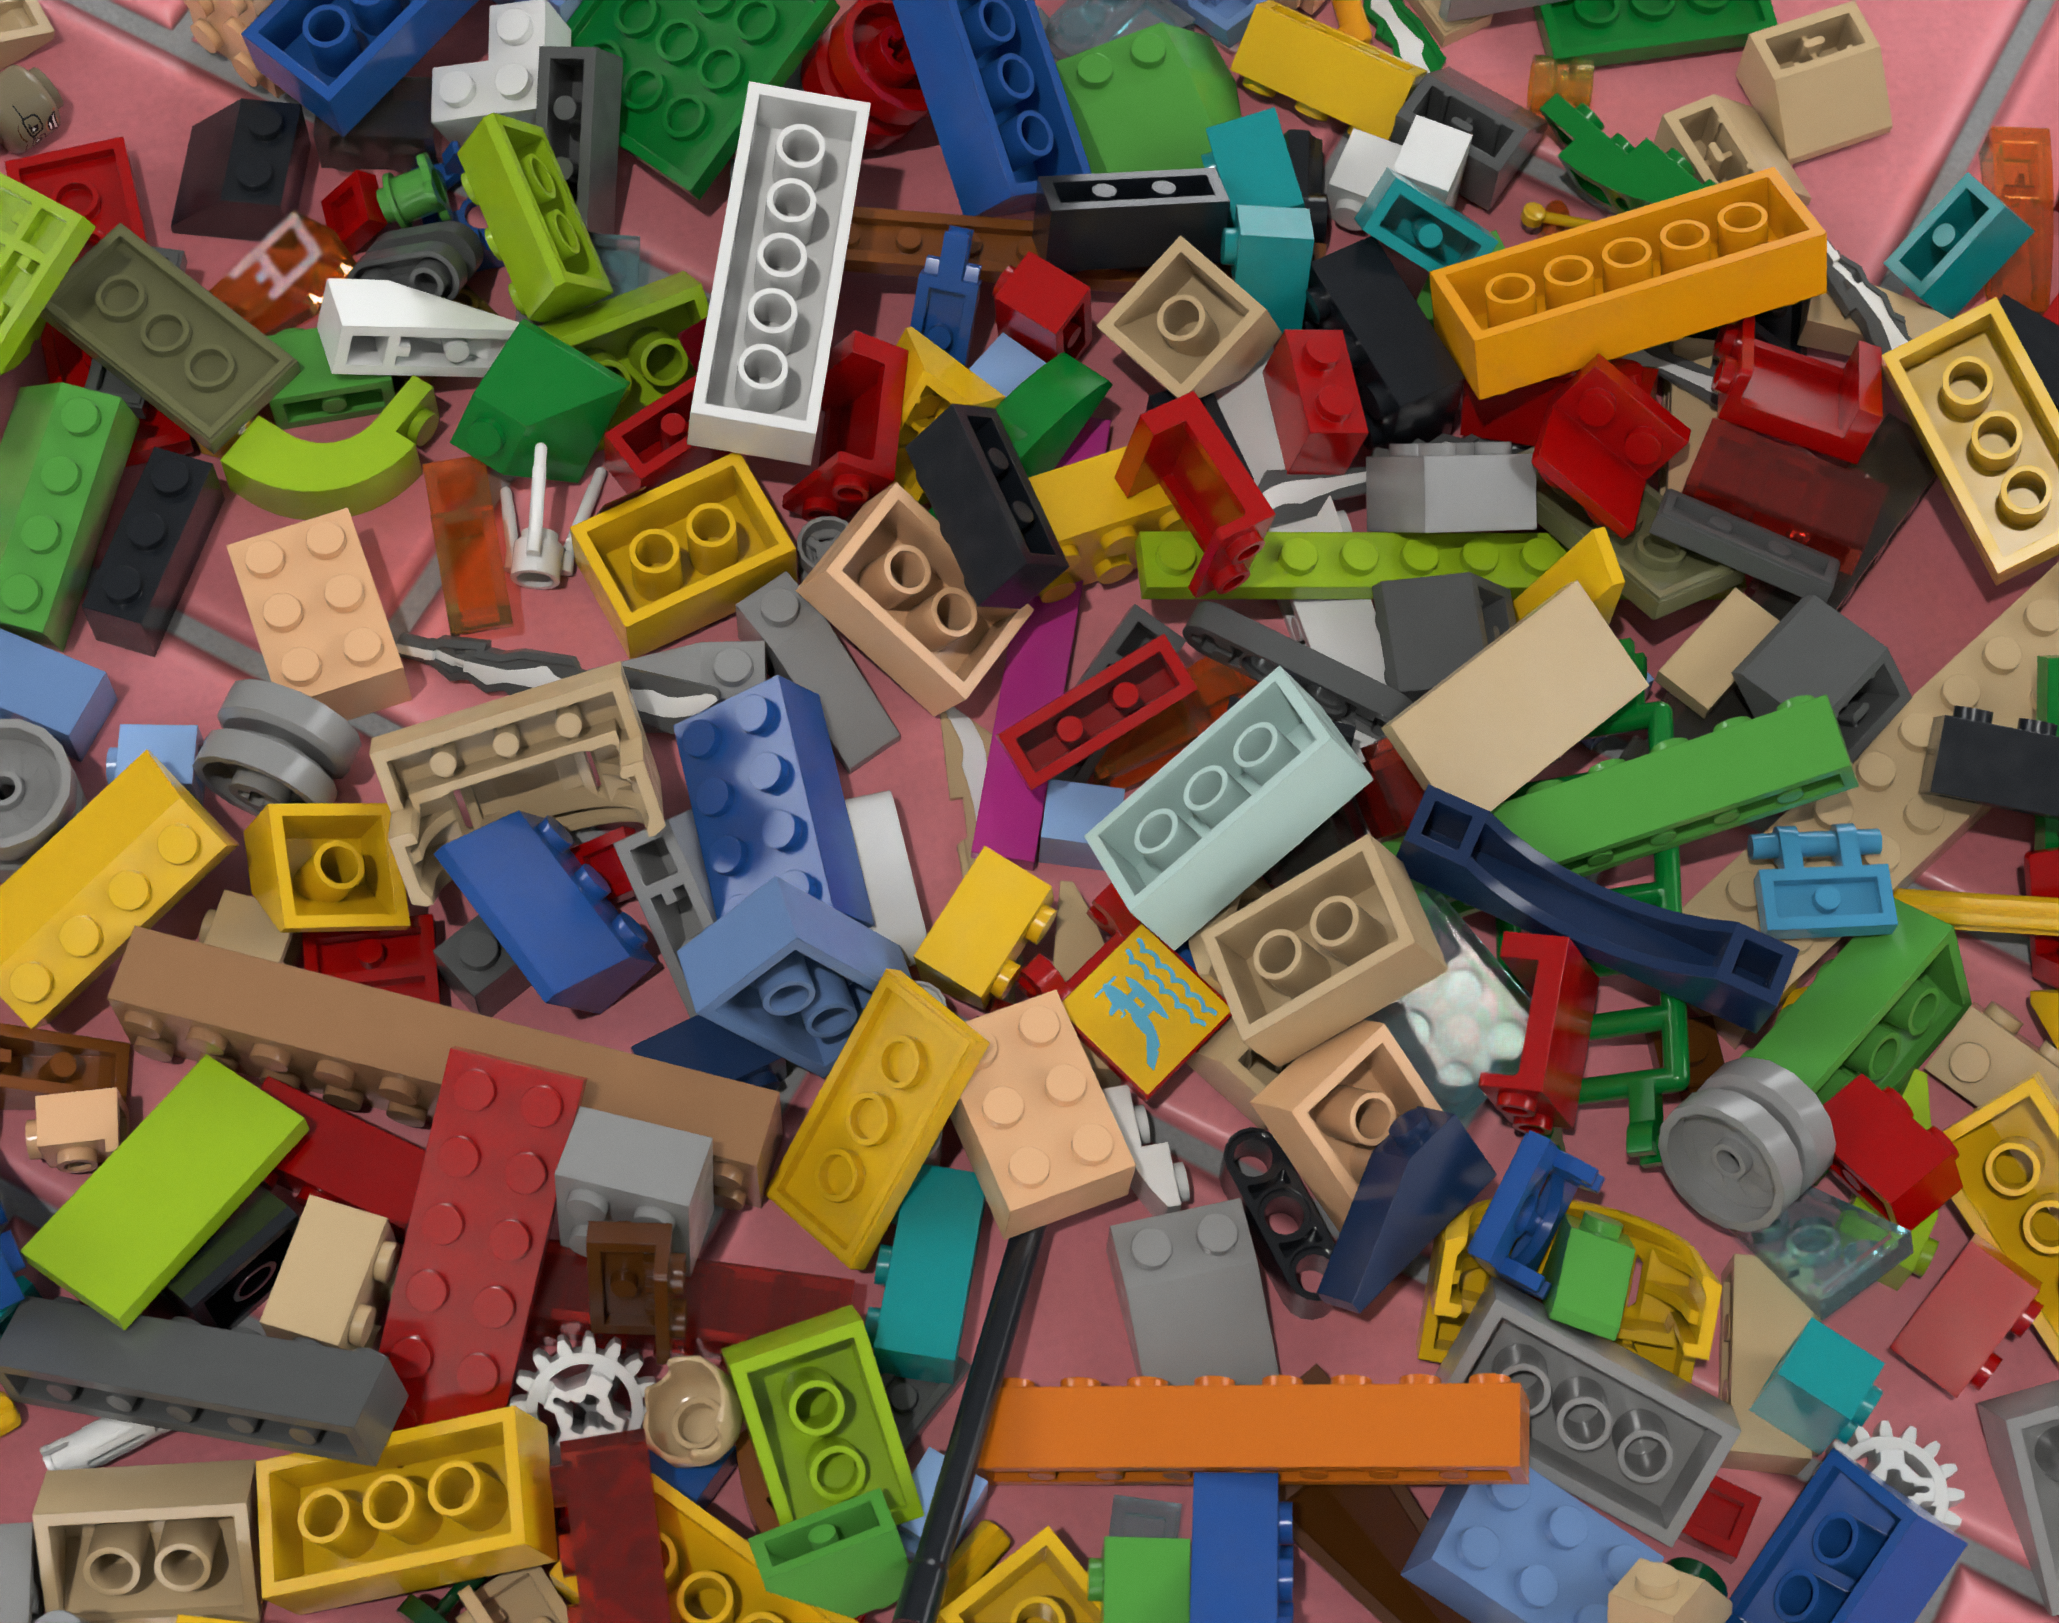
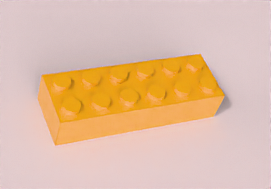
M1771 167L1430 271L1434 330L1478 399L1482 400L1582 369L1598 353L1606 360L1622 358L1627 354L1669 341H1677L1695 333L1724 324L1735 323L1750 316L1779 307L1793 305L1799 301L1827 293V233L1776 168Z

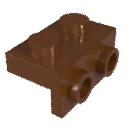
M588 1221L586 1254L591 1333L655 1335L657 1365H667L668 1359L672 1358L673 1340H686L688 1320L687 1298H675V1294L684 1295L686 1252H673L672 1223Z

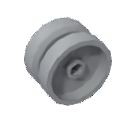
M245 679L235 681L217 714L222 729L211 730L205 738L192 766L196 776L212 792L230 804L257 817L267 804L334 803L338 792L333 780L342 779L349 772L362 744L358 732L350 723L325 704L300 691L274 682Z
M0 719V883H4L88 804L81 783L71 766L63 746L45 728L22 719Z
M1742 1057L1722 1065L1705 1081L1697 1092L1689 1095L1670 1113L1661 1124L1658 1148L1663 1168L1675 1189L1700 1215L1723 1228L1749 1233L1768 1228L1826 1172L1833 1163L1836 1140L1829 1115L1817 1095L1801 1079L1770 1060Z

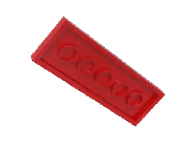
M123 136L4 161L8 177L84 216L96 226L71 267L119 223H122L148 244L128 149ZM46 322L40 338L50 384L63 382L85 388L93 358ZM150 404L146 419L138 418L140 423L125 467L147 463L154 447L181 455L192 453L194 449L191 436Z
M458 1046L450 1048L378 1351L388 1357L409 1395L392 1432L510 1406V1398L514 1391L516 1375L519 1370L557 1209L554 1174L582 1104L587 1083L586 1077Z

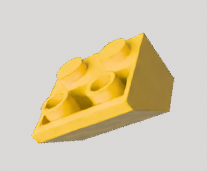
M911 326L905 328L896 344L898 347L909 350L895 477L888 487L897 482L922 505L929 503V499L917 482L916 471L905 447L952 403L995 408L1005 399V396Z

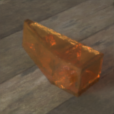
M293 211L213 286L209 292L265 336L275 335L284 329L294 328L318 315L327 278L347 279L356 261L334 229Z

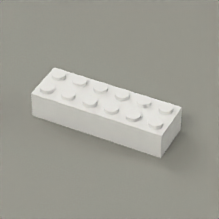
M749 81L692 399L687 439L688 445L811 466L871 103Z

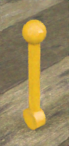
M1536 202L1527 203L1520 215L1522 223L1530 228L1540 227L1542 223L1574 228L1595 221L1547 212L1541 204Z

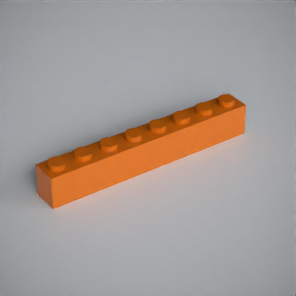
M1496 1373L1474 1374L1469 1377V1383H1441V1378L1434 1375L1407 1374L1399 1378V1384H1372V1379L1369 1377L1354 1374L1333 1376L1330 1379V1384H1303L1304 1381L1295 1376L1271 1375L1262 1378V1385H1235V1380L1228 1377L1201 1376L1194 1379V1385L1168 1386L1166 1380L1151 1376L1131 1377L1127 1379V1386H1101V1382L1096 1379L1067 1377L1060 1380V1387H1035V1383L1031 1380L1006 1377L1002 1381L976 1474L987 1480L988 1485H1193L1194 1472L1278 1473V1485L1529 1484L1530 1401L1521 1383H1511L1509 1376Z

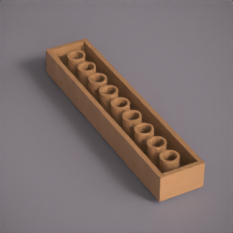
M134 926L107 997L131 1045H134V1050L145 1057L169 1062L173 1056L196 1061L197 1064L207 1054L235 1073L238 1072L260 1078L261 1084L264 1083L267 1076H270L297 1090L300 1088L323 1094L322 1098L326 1102L345 1110L358 1111L362 1105L385 1110L386 1115L390 1119L411 1127H423L425 1121L433 1122L449 1050L453 1046L586 1077L587 1083L581 1104L582 1107L713 1138L714 1205L730 1210H741L744 1208V1204L758 1208L762 1207L765 1197L764 1192L768 1187L783 1138L779 1091Z

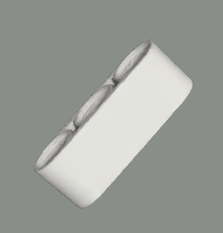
M890 790L845 799L875 926L870 929L900 945L907 966H916L913 956L927 934L892 793Z

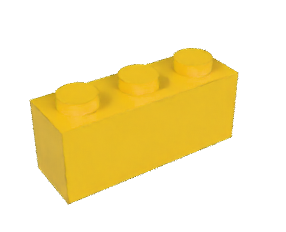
M1273 0L1256 4L1230 67L1231 71L1244 76L1242 84L1256 93L1275 97L1276 92H1279L1296 100L1294 108L1306 116L1320 121H1327L1328 116H1331L1349 124L1347 133L1350 135L1353 128L1388 141H1391L1397 113L1428 72L1423 68Z

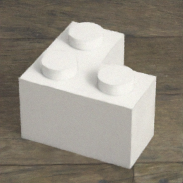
M529 0L490 6L488 60L432 68L431 123L450 143L451 141H458L462 146L481 119L493 112L536 125L539 46L571 47V29L547 0Z
M1419 115L1415 116L1403 146L1353 128L1328 184L1327 218L1335 220L1346 229L1362 230L1354 218L1387 167L1454 208L1458 199L1473 135Z

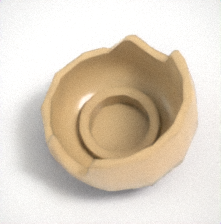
M700 1355L672 1357L667 1361V1374L659 1382L645 1388L646 1413L642 1428L649 1449L674 1467L691 1468L706 1466L722 1458L738 1439L744 1420L741 1404L732 1378L712 1362Z

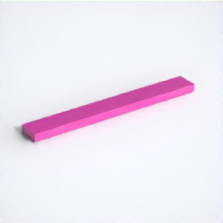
M1090 417L1054 469L1106 453L1111 420ZM1083 580L1076 582L1075 590L1064 599L1052 603H1044L1038 595L1029 601L1028 604L1034 611L1008 645L971 858L976 859L983 847L986 846L1019 867L1034 870L1048 781L1032 791L1028 790L995 735L1064 694Z

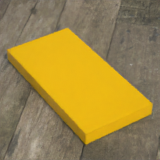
M886 968L764 1194L849 1269L865 1270L990 1042L901 970Z

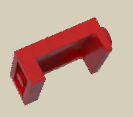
M1755 315L1735 323L1721 325L1713 346V356L1720 359L1711 384V390L1718 392L1717 418L1857 465L1883 418L1882 348L1858 340L1845 367L1841 368L1755 339Z
M854 330L830 350L820 410L825 411L819 467L783 495V509L802 515V518L807 522L821 516H835L844 519L894 481L909 350Z
M1195 391L1140 414L1114 479L1127 498L1157 484L1161 486L1204 552L1188 586L1195 598H1199L1213 590H1216L1221 595L1236 589L1250 576L1249 568L1256 554L1265 546L1264 538L1276 513Z
M1504 931L1500 958L1531 995L1532 1000L1518 1073L1515 1075L1482 1072L1480 1073L1478 1087L1491 1100L1495 1108L1508 1121L1512 1122V1127L1518 1131L1528 1133L1531 1130L1540 1135H1550L1552 1127L1574 1129L1600 978L1569 937Z

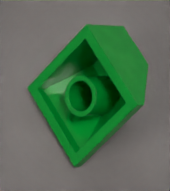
M524 318L519 322L474 391L450 443L503 475L532 478L535 446L542 442L547 446L546 480L579 483L588 469L604 437V433H606L631 382Z

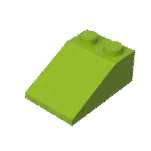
M852 1304L721 1349L729 1376L732 1378L741 1404L744 1423L779 1526L877 1488H881L896 1526L925 1516L863 1319Z

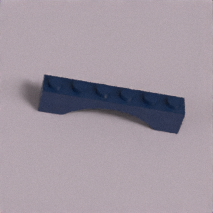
M1428 784L1396 855L1404 863L1410 879L1530 933L1569 937L1584 957L1754 1033L1760 1030L1777 1008L1800 950L1736 921L1709 919L1671 911L1602 887L1566 869L1534 849L1510 831L1490 811Z

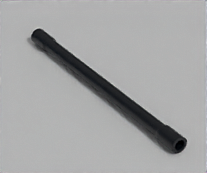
M1048 1224L1008 1239L915 1558L907 1569L892 1623H937L949 1581L948 1568Z

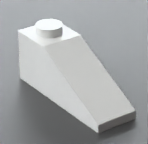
M327 278L317 329L332 374L484 377L519 322L389 280Z

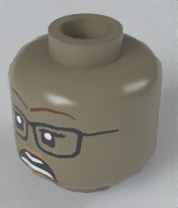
M11 65L0 72V145L13 154L26 152L60 126L61 119L58 109L64 105L63 100L52 82L36 67L27 70L19 65Z

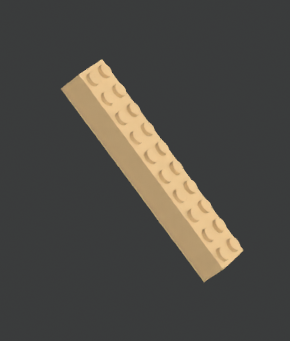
M2059 562L1912 696V699L1852 763L1859 787L1789 809L1764 833H1772L1775 826H1796L1798 832L1830 831L1832 824L1853 823L1856 829L1878 828L1882 834L1881 854L1861 855L1862 865L1888 864L1893 893L1898 888L1907 889L1993 808L1919 793L1933 717L1942 715L1953 716L1954 706H1964L1993 712L1992 724L2017 729L2019 718L2036 720L2037 656L2059 655ZM1746 848L1682 907V912L1709 919L1736 921L1761 932L1754 878L1760 869H1778L1773 859L1750 860L1748 849ZM1831 857L1803 858L1804 868L1836 866ZM1854 936L1779 939L1800 950L1778 1006L1770 1017L1784 1004L1787 997L1795 989L1804 986L1818 972L1820 967L1837 955ZM1687 1003L1700 1017L1712 1015L1716 1032L1734 1049L1738 1048L1754 1033Z

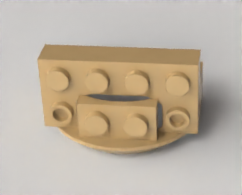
M621 661L371 739L369 755L391 812L388 841L412 905L425 907L433 905L442 888L452 880L434 856V853L442 845L518 810L543 818L550 815L559 821L568 832L608 823L639 822L645 825L648 836L653 837L666 826L663 815L661 778ZM586 752L591 753L601 782L600 786L597 785ZM460 789L473 825L470 828L465 825L453 792L454 790Z

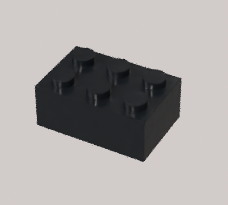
M1369 236L1312 261L1308 289L1305 290L1306 303L1302 330H1343L1369 432L1363 442L1364 446L1369 450L1376 447L1389 449V444H1411L1417 438L1429 443L1443 433L1450 435L1465 377L1377 239Z

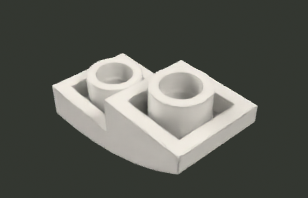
M1127 1085L1104 1088V1096L1136 1164L1130 1185L1132 1190L1153 1216L1180 1211L1181 1202L1190 1200L1188 1178L1183 1162L1172 1163L1168 1142L1142 1146L1150 1143L1147 1113L1143 1104L1133 1106L1130 1089Z

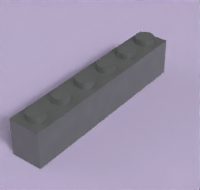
M24 1295L25 1299L21 1300L0 1339V1383L14 1402L376 1467L409 1396L388 1357L370 1348L359 1347L354 1349V1351L323 1346L319 1342L306 1337H296L291 1341L263 1336L246 1327H234L232 1330L203 1326L190 1318L181 1316L168 1320L140 1314L124 1331L91 1307L63 1296L50 1300Z

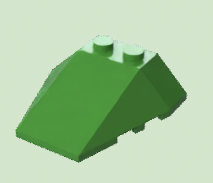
M1160 22L1055 62L1092 174L1204 168L1201 155L1212 152L1206 128L1241 118L1236 81L1211 37Z

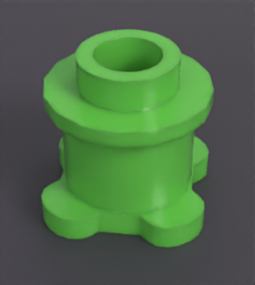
M426 152L416 156L419 168L398 176H394L391 172L383 174V188L376 190V196L380 209L389 224L398 222L402 229L413 227L414 221L435 213H439L442 221L454 219L444 178L439 169H436Z

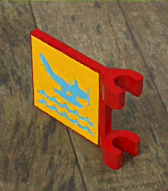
M1110 883L1093 900V906L1086 914L1097 926L1113 936L1066 982L1053 964L1039 953L1021 970V976L1016 980L1015 984L1030 999L1057 990L1078 1038L1146 1103L1232 1015L1226 1000L1203 980L1182 957L1129 912L1116 888Z

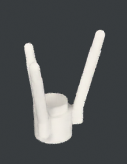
M542 442L536 444L534 452L529 526L522 530L520 538L518 537L512 491L509 487H503L500 490L506 544L504 571L510 573V579L515 584L535 590L553 589L559 585L561 575L572 576L575 558L570 531L564 546H562L558 542L559 535L555 531L543 527L547 446ZM604 467L596 468L572 526L591 517L607 475Z

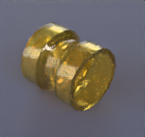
M1534 54L1528 81L1527 110L1534 114L1543 115L1539 108L1556 93L1562 96L1574 108L1581 102L1590 108L1594 80L1593 60L1575 58L1570 63L1558 64L1553 56Z

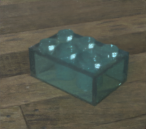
M1427 886L1417 896L1449 971L1363 1020L1385 1023L1444 1112L1455 1114L1459 1120H1462L1488 1098L1478 1087L1480 1073L1515 1075L1518 1073L1531 999L1439 891Z

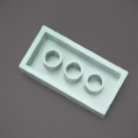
M1279 665L1085 834L1084 837L1129 912L1175 951L1374 779L1322 706Z

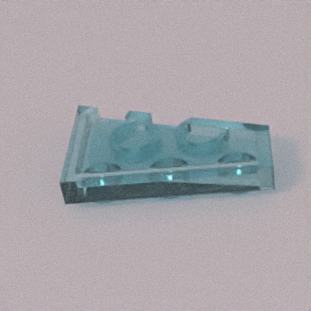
M1810 1187L1799 1196L1768 1228L1749 1233L1729 1229L1822 1321L1914 1253L1911 1230L1814 1187Z

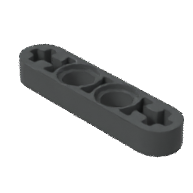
M1199 602L1182 631L1184 639L1196 651L1259 683L1280 665L1322 706L1329 717L1344 724L1357 726V731L1387 744H1391L1381 727L1414 703L1396 689L1215 602Z

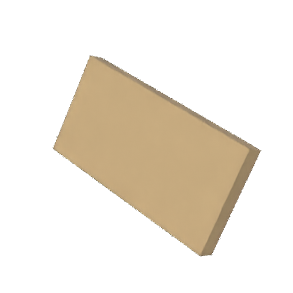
M1576 580L1562 587L1381 727V729L1424 791L1428 784L1491 812L1650 685L1579 581Z

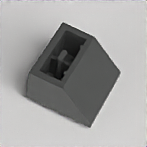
M1446 67L1427 73L1396 115L1391 142L1403 146L1416 115L1472 134L1473 137L1459 195L1489 211L1548 129L1549 124L1542 117L1451 67Z
M1471 572L1381 581L1372 586L1376 610L1375 624L1380 634L1385 664V683L1406 695L1413 702L1516 624L1510 589Z
M1805 594L1732 671V675L1754 718L1777 711L1778 705L1796 696L1812 695L1816 698L1827 694L1836 715L1851 763L1859 757L1912 699L1888 648L1816 595Z

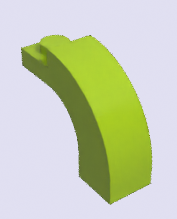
M412 375L371 425L350 438L336 442L316 443L301 440L258 415L220 460L229 489L263 510L300 520H309L347 507L352 517L388 503L403 493L423 474L416 445L423 446L430 440L437 429L440 417L433 386Z

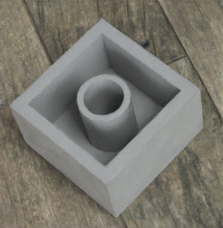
M1512 442L1389 444V457H1366L1367 531L1437 533L1537 529L1536 468L1531 462L1533 454H1512Z
M580 1106L554 1174L560 1245L569 1247L577 1254L587 1257L586 1236L588 1221L672 1223L673 1252H686V1276L691 1277L714 1211L713 1138Z

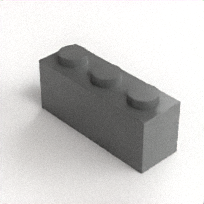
M539 46L536 126L544 129L589 236L592 238H614L623 58L597 47Z

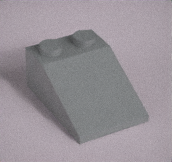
M1241 1198L1110 1226L1106 1252L1137 1376L1158 1377L1166 1380L1168 1386L1194 1385V1379L1201 1376L1228 1377L1235 1380V1385H1262V1378L1279 1375L1258 1261Z
M2059 1380L1977 1403L1992 1468L2044 1605L2051 1616L2059 1615Z

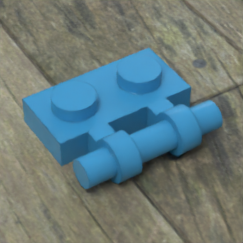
M1853 823L1832 824L1830 831L1798 832L1796 826H1775L1772 833L1749 834L1747 849L1750 860L1773 859L1778 869H1760L1754 878L1762 933L1779 940L1892 934L1896 929L1898 921L1889 865H1862L1861 855L1881 854L1882 834L1880 829H1856ZM1831 857L1836 866L1804 868L1803 858Z

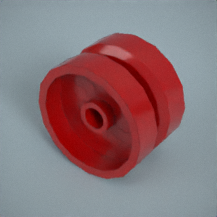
M858 0L839 18L836 24L831 25L819 36L803 58L800 76L804 91L871 103L864 149L880 150L897 143L914 128L918 121L930 115L892 0Z

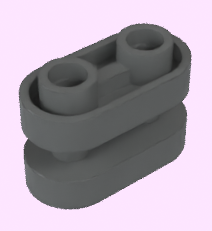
M442 221L392 230L383 233L377 238L366 254L350 270L347 279L389 280L453 301L482 264L484 250L477 234L467 225L457 221Z

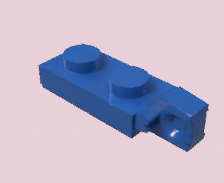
M950 225L949 231H945L941 257L928 254L925 267L919 273L910 327L912 326L967 367L982 280H980L982 265L968 263L974 230Z

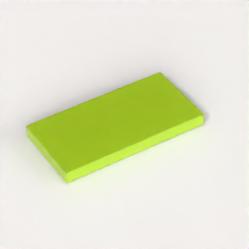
M206 1054L20 1250V1253L26 1263L125 1331L310 1130L303 1116Z

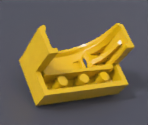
M1493 1198L1477 1202L1461 1211L1434 1238L1416 1340L1417 1357L1420 1360L1442 1363L1490 1280L1487 1271L1468 1253L1469 1250L1467 1248ZM1572 1200L1566 1214L1582 1219L1584 1212L1588 1210L1611 1217L1624 1225L1621 1233L1629 1236L1636 1249L1620 1329L1616 1340L1613 1342L1691 1383L1696 1358L1709 1360L1723 1286L1698 1251L1688 1241L1673 1231L1621 1210ZM1557 1231L1536 1270L1539 1274L1543 1272ZM1519 1237L1515 1240V1242H1514V1244H1513V1246H1512V1248H1511V1250H1510V1252H1509V1256H1510V1254L1512 1253V1251H1513V1249H1514V1247H1515V1245H1516V1243H1517ZM1638 1256L1643 1263L1636 1302L1628 1307L1635 1262Z

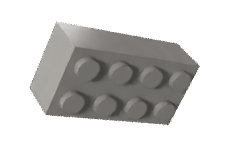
M1493 1276L1434 1375L1441 1378V1383H1469V1377L1474 1374L1496 1373L1509 1376L1511 1383H1521L1530 1401L1529 1467L1565 1491L1671 1548L1741 1433L1734 1409L1730 1404L1609 1339L1549 1319L1543 1303Z

